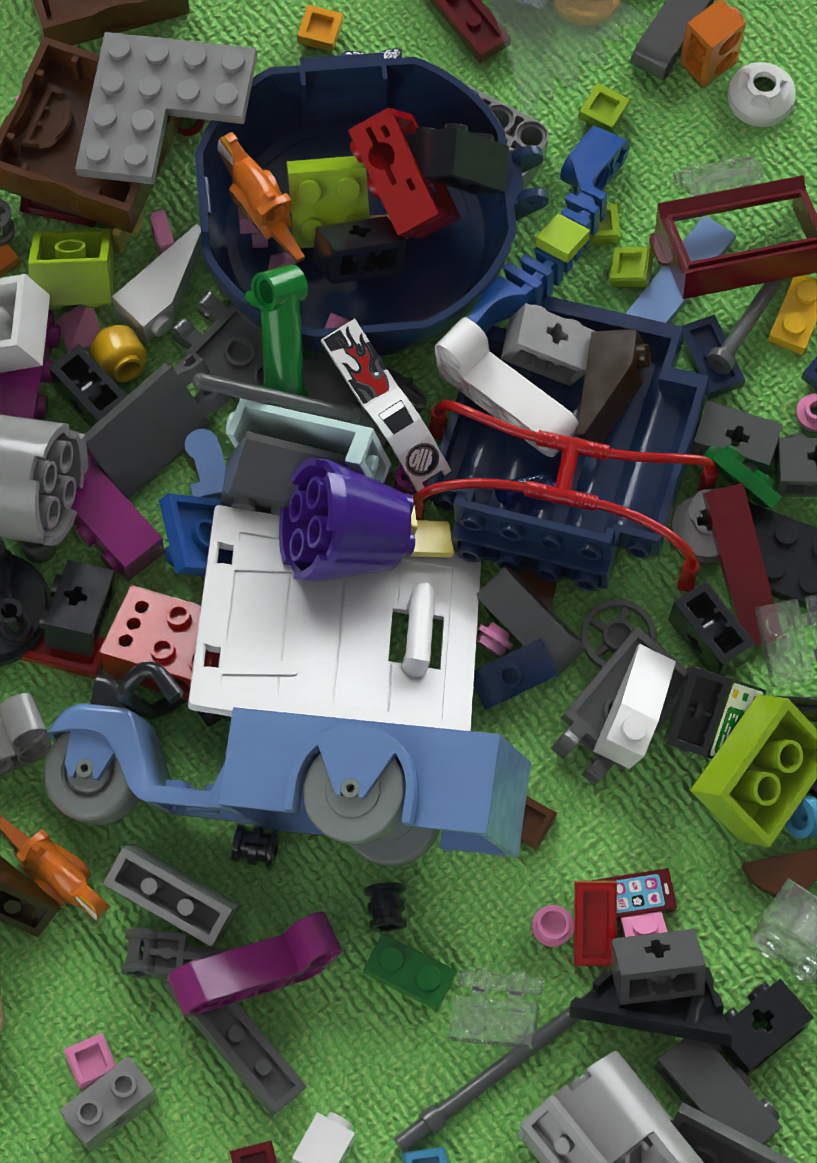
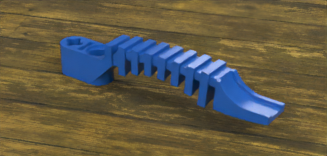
M593 126L571 151L563 164L560 174L561 180L572 185L574 194L568 193L564 198L567 208L565 207L560 214L589 229L590 236H594L597 233L599 222H602L606 217L607 193L602 190L622 167L630 149V142L598 126ZM590 239L582 248H586L589 245ZM538 247L534 249L536 260L527 254L522 256L520 259L522 269L508 262L503 267L506 279L499 275L480 297L468 319L475 322L486 334L495 324L509 319L525 303L541 306L542 297L548 298L553 293V284L558 286L563 281V272L568 274L573 268V260L577 261L582 256V248L568 263Z

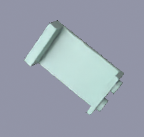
M241 398L235 412H231L227 420L226 434L235 448L248 431L347 455L345 462L349 469L383 484L391 465L373 428Z

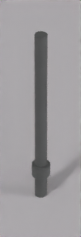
M569 1006L436 1107L430 1105L418 1114L419 1120L393 1139L395 1144L402 1152H405L429 1133L434 1136L447 1126L446 1120L580 1019L570 1017Z

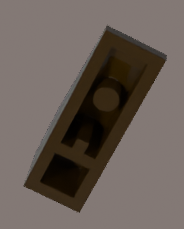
M637 329L591 332L577 435L580 439L603 444L642 386L645 368H649L651 364V351L649 345L644 344Z
M0 856V921L39 937L60 909V904Z

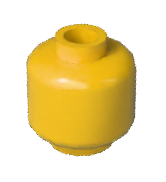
M112 325L103 328L94 337L90 345L91 357L114 382L134 380L141 374L147 362L146 349L134 330L126 325Z

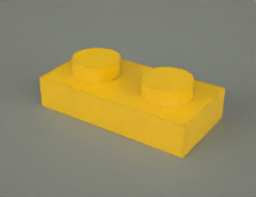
M806 275L793 277L767 342L804 355L817 323V279Z

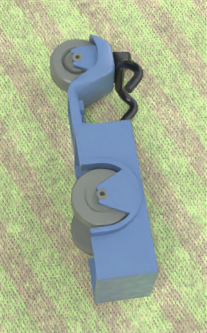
M148 661L134 666L124 675L121 681H118L110 674L99 673L95 679L90 704L73 705L62 711L53 721L46 735L55 741L44 765L46 792L57 809L65 815L85 824L104 825L115 822L133 810L141 799L172 815L235 821L237 823L256 825L267 830L278 829L285 832L328 836L338 842L350 844L362 857L382 866H402L416 861L432 847L440 830L442 832L439 848L445 852H453L454 850L519 857L531 762L500 734L233 707L225 763L214 784H206L205 790L192 788L189 782L171 780L154 726L144 719H155L165 716L184 703H188V700L181 698L183 691L169 672L161 664ZM151 678L165 697L151 703L134 693V690L145 679ZM196 711L207 727L216 724L221 718L219 714Z

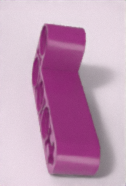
M321 911L298 920L283 935L180 966L167 975V979L183 1016L190 1017L312 978L333 962L341 954L342 948L326 913Z

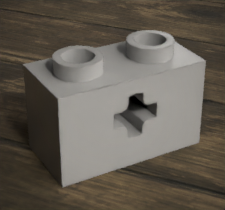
M525 303L509 318L501 359L571 386L586 373L591 332H595V330L582 326L576 320L565 319L547 312L541 306Z
M128 1056L59 1111L65 1122L90 1153L158 1098L155 1089Z

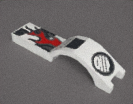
M354 318L321 339L320 342L359 403L373 419L393 449L416 492L424 488L422 482L439 471L444 476L451 472L448 463L422 418L403 391L398 387L356 319Z

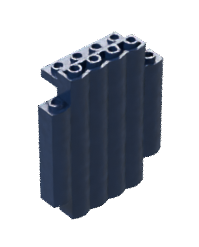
M542 297L541 307L545 308L547 312L565 319L576 320L582 326L595 330V332L637 329L644 344H648L650 347L651 364L649 368H645L643 384L603 444L610 445L612 449L625 451L690 454L709 392V376L675 368L683 345V327L555 297ZM493 326L486 333L489 351L502 360L501 355L507 329ZM502 360L569 410L579 422L585 374L574 384L568 386ZM458 392L455 402L492 416L462 392ZM452 412L439 448L451 472L444 476L439 471L429 478L427 486L449 480L471 478L502 479L522 483L533 481L555 486L563 451H559L554 457H548L522 438ZM579 455L571 490L596 495L600 500L627 507L668 528L687 464L632 462L607 458L605 461ZM481 488L458 489L429 496V500L433 501L438 508L445 511H454L456 524L451 536L454 551L462 559L474 563L481 560H492L501 569L506 565L514 572H518L519 569L531 570L535 572L537 577L550 582H555L558 579H569L574 581L575 586L586 591H596L597 588L608 589L620 547L626 549V552L631 556L648 558L649 556H659L664 542V537L624 517L598 509L593 512L528 496L525 497L524 493Z

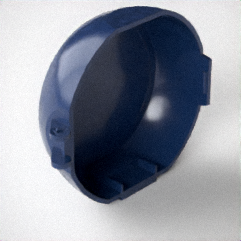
M383 52L300 58V65L270 67L253 77L244 124L211 120L202 135L195 153L203 258L213 278L235 307L261 328V311L245 301V293L251 290L253 277L257 273L268 270L270 256L287 251L273 237L268 239V247L253 248L251 233L240 234L238 206L233 202L228 190L232 185V177L217 150L218 140L222 136L232 132L238 138L237 141L244 151L260 168L272 173L282 195L287 193L289 196L287 161L354 156L350 148V142L353 140L348 130L386 108L412 114L418 127L442 130L445 124H463L468 126V132L491 134L494 136V141L507 145L505 130L489 106L472 89L444 69L417 57L384 59ZM527 145L515 149L512 154L508 155L505 192L473 195L447 186L461 219L424 239H406L402 274L331 284L312 260L314 247L300 248L305 259L297 263L296 266L304 273L308 286L307 297L305 301L300 303L302 349L329 355L320 341L340 328H325L331 313L350 321L355 318L379 356L401 352L426 343L444 333L461 318H464L474 308L480 297L494 282L505 265L517 230L516 221L544 208L549 203L548 192L545 189L528 188L524 190L522 173L543 162L542 149L538 146ZM367 184L369 216L386 215L387 211L380 197L376 198Z

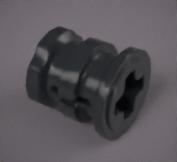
M239 824L233 838L231 861L239 862L240 859H246L248 864L255 866L258 862L265 863L267 870H272L279 847V830L274 829L271 834H265L261 828L255 827L253 831L246 830L245 825ZM248 844H251V845L260 846V847H264V848H263V849H260V848H257V847H251V846H247V845H248Z
M387 882L373 884L364 888V894L371 897V902L367 904L368 913L373 918L369 922L370 930L374 932H390L401 930L407 926L406 919L402 917L401 913L405 910V901L400 899V894L406 890L404 884Z

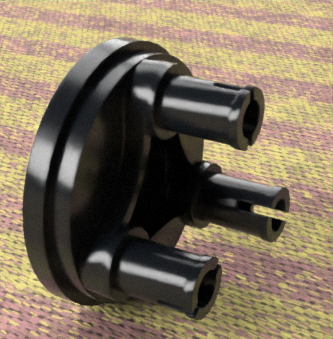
M0 538L1 667L22 659L25 653L29 650L33 651L41 643L45 634L43 629H39L40 616L45 605L51 606L52 597L42 574L31 563L13 555L7 550L4 541Z

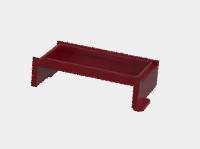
M804 175L658 203L655 233L650 235L649 242L658 263L663 266L669 265L682 299L817 273V212L806 191ZM793 199L792 208L807 239L690 261L674 222Z

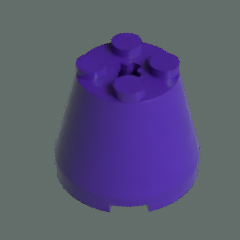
M308 458L299 464L290 478L295 487L290 498L289 508L281 507L279 520L281 559L283 564L291 565L294 572L293 579L316 582L390 571L399 565L404 556L412 555L416 541L414 533L411 532V514L414 507L412 495L403 493L331 460Z

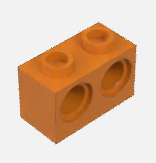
M717 0L687 22L680 63L703 87L737 63L746 27L742 14L735 7H730L724 0Z

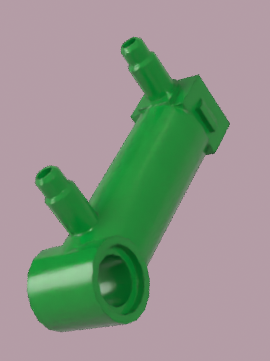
M294 264L257 273L252 279L251 290L245 293L244 299L251 306L259 308L261 311L264 386H260L308 397V391L304 390L300 310V303L305 301L307 297L308 286L304 273Z

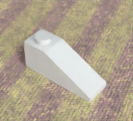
M198 224L192 227L112 296L115 315L128 327H131L146 344L155 336L160 337L164 335L172 326L173 320L177 315L202 253L201 228Z
M639 644L594 747V752L628 769L644 757L659 722L676 661L644 645Z

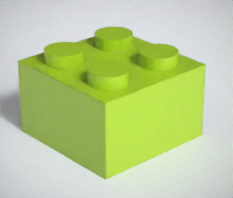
M355 156L287 161L289 197L291 198L292 236L300 248L314 247L317 226L370 219L366 167L364 163H359Z
M111 228L34 232L28 261L29 277L50 295L49 310L60 309L65 305H82L86 308H97L111 303L115 275Z

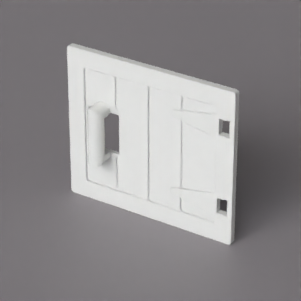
M221 505L215 507L188 709L232 717L233 707L470 731L479 598L476 594L480 589L481 561L477 563L466 561L455 551L452 558L404 556L399 565L390 571L316 582L293 579L294 572L291 565L283 564L279 547L280 516ZM219 548L233 551L231 564L217 563ZM392 612L409 614L407 645L403 663L388 661ZM433 618L443 620L440 670L428 668L431 656ZM206 650L220 653L218 668L204 667Z

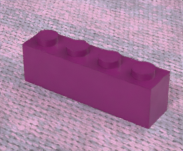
M48 310L43 365L0 373L1 415L37 420L46 419L48 396L44 395L46 383L52 384L49 367L54 364V360H50L52 348L58 349L61 336L60 325H55L52 310Z
M87 455L89 469L84 474L83 489L76 488L75 499L71 506V510L77 512L74 520L77 525L75 531L87 546L90 547L94 544L102 552L100 558L107 569L114 570L115 575L120 572L129 582L164 554L163 538Z

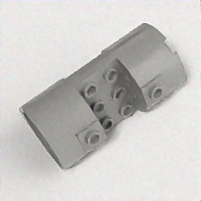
M0 414V538L54 546L66 537L77 515L75 510H71L76 495V488L83 489L84 474L89 469L86 434L70 430L69 424Z
M618 1051L612 1052L586 1069L585 1072L588 1075H581L571 1084L565 1085L554 1095L547 1098L520 1123L522 1130L517 1133L540 1163H704L672 1124L673 1119Z

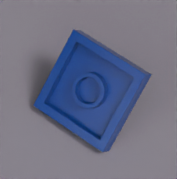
M170 493L159 500L169 546L165 548L164 555L166 561L175 567L176 574L205 576L214 509L217 505L231 507L230 505L220 503L221 499ZM219 548L217 563L231 564L233 551Z

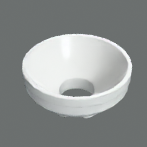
M766 62L750 63L739 69L732 77L727 91V100L733 114L744 123L755 127L774 126L785 120L792 112L795 103V86L790 75L777 65ZM758 77H767L774 82L775 88L769 92H762L755 88L753 81Z

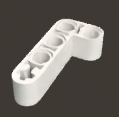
M465 317L461 318L435 345L437 367L441 375L452 386L493 417L535 432L542 430L571 437L577 433L579 422L575 416L489 351L486 334L472 320ZM525 440L548 457H554L559 452V450L541 447L540 445L537 446L536 442Z

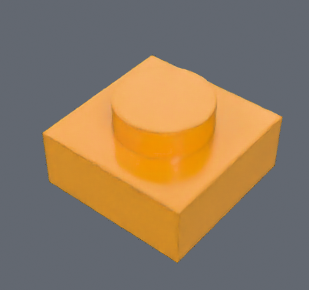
M307 5L297 34V43L333 52L342 27L343 13Z

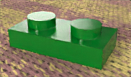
M726 445L725 448L710 446L703 455L715 462L719 473L733 485L743 483L747 497L758 506L773 509L782 497L773 489L775 482L763 472L756 470L753 473L743 465L746 460L745 457L731 446Z
M382 933L363 969V974L438 1011L457 974V970Z

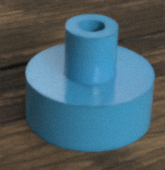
M805 796L785 824L786 829L793 837L803 839L817 836L816 798Z

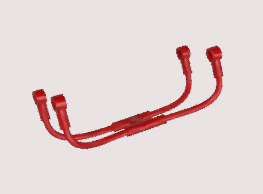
M440 401L432 408L429 431L436 440H443L448 423L446 414L447 411H452L507 434L536 442L537 446L563 451L555 486L533 481L522 483L485 478L456 479L439 482L419 490L413 496L416 520H424L423 500L427 497L450 490L478 488L524 493L525 497L528 496L593 512L596 509L606 511L647 527L676 546L686 558L683 567H681L677 590L684 592L693 590L699 564L691 547L680 536L661 523L639 512L600 500L596 495L571 490L579 455L605 461L607 458L632 462L703 466L704 469L697 492L715 489L719 470L713 460L694 454L618 450L610 448V445L562 434L558 435L553 432L550 433L542 430L535 432L509 424L453 401Z

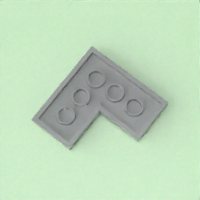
M105 32L75 167L77 175L154 185L168 116L244 124L257 61L256 48Z

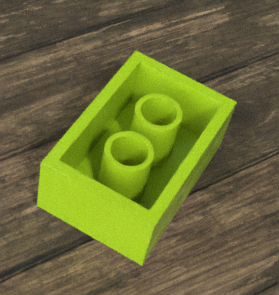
M758 694L690 791L739 841L770 847L817 779V729L788 698Z

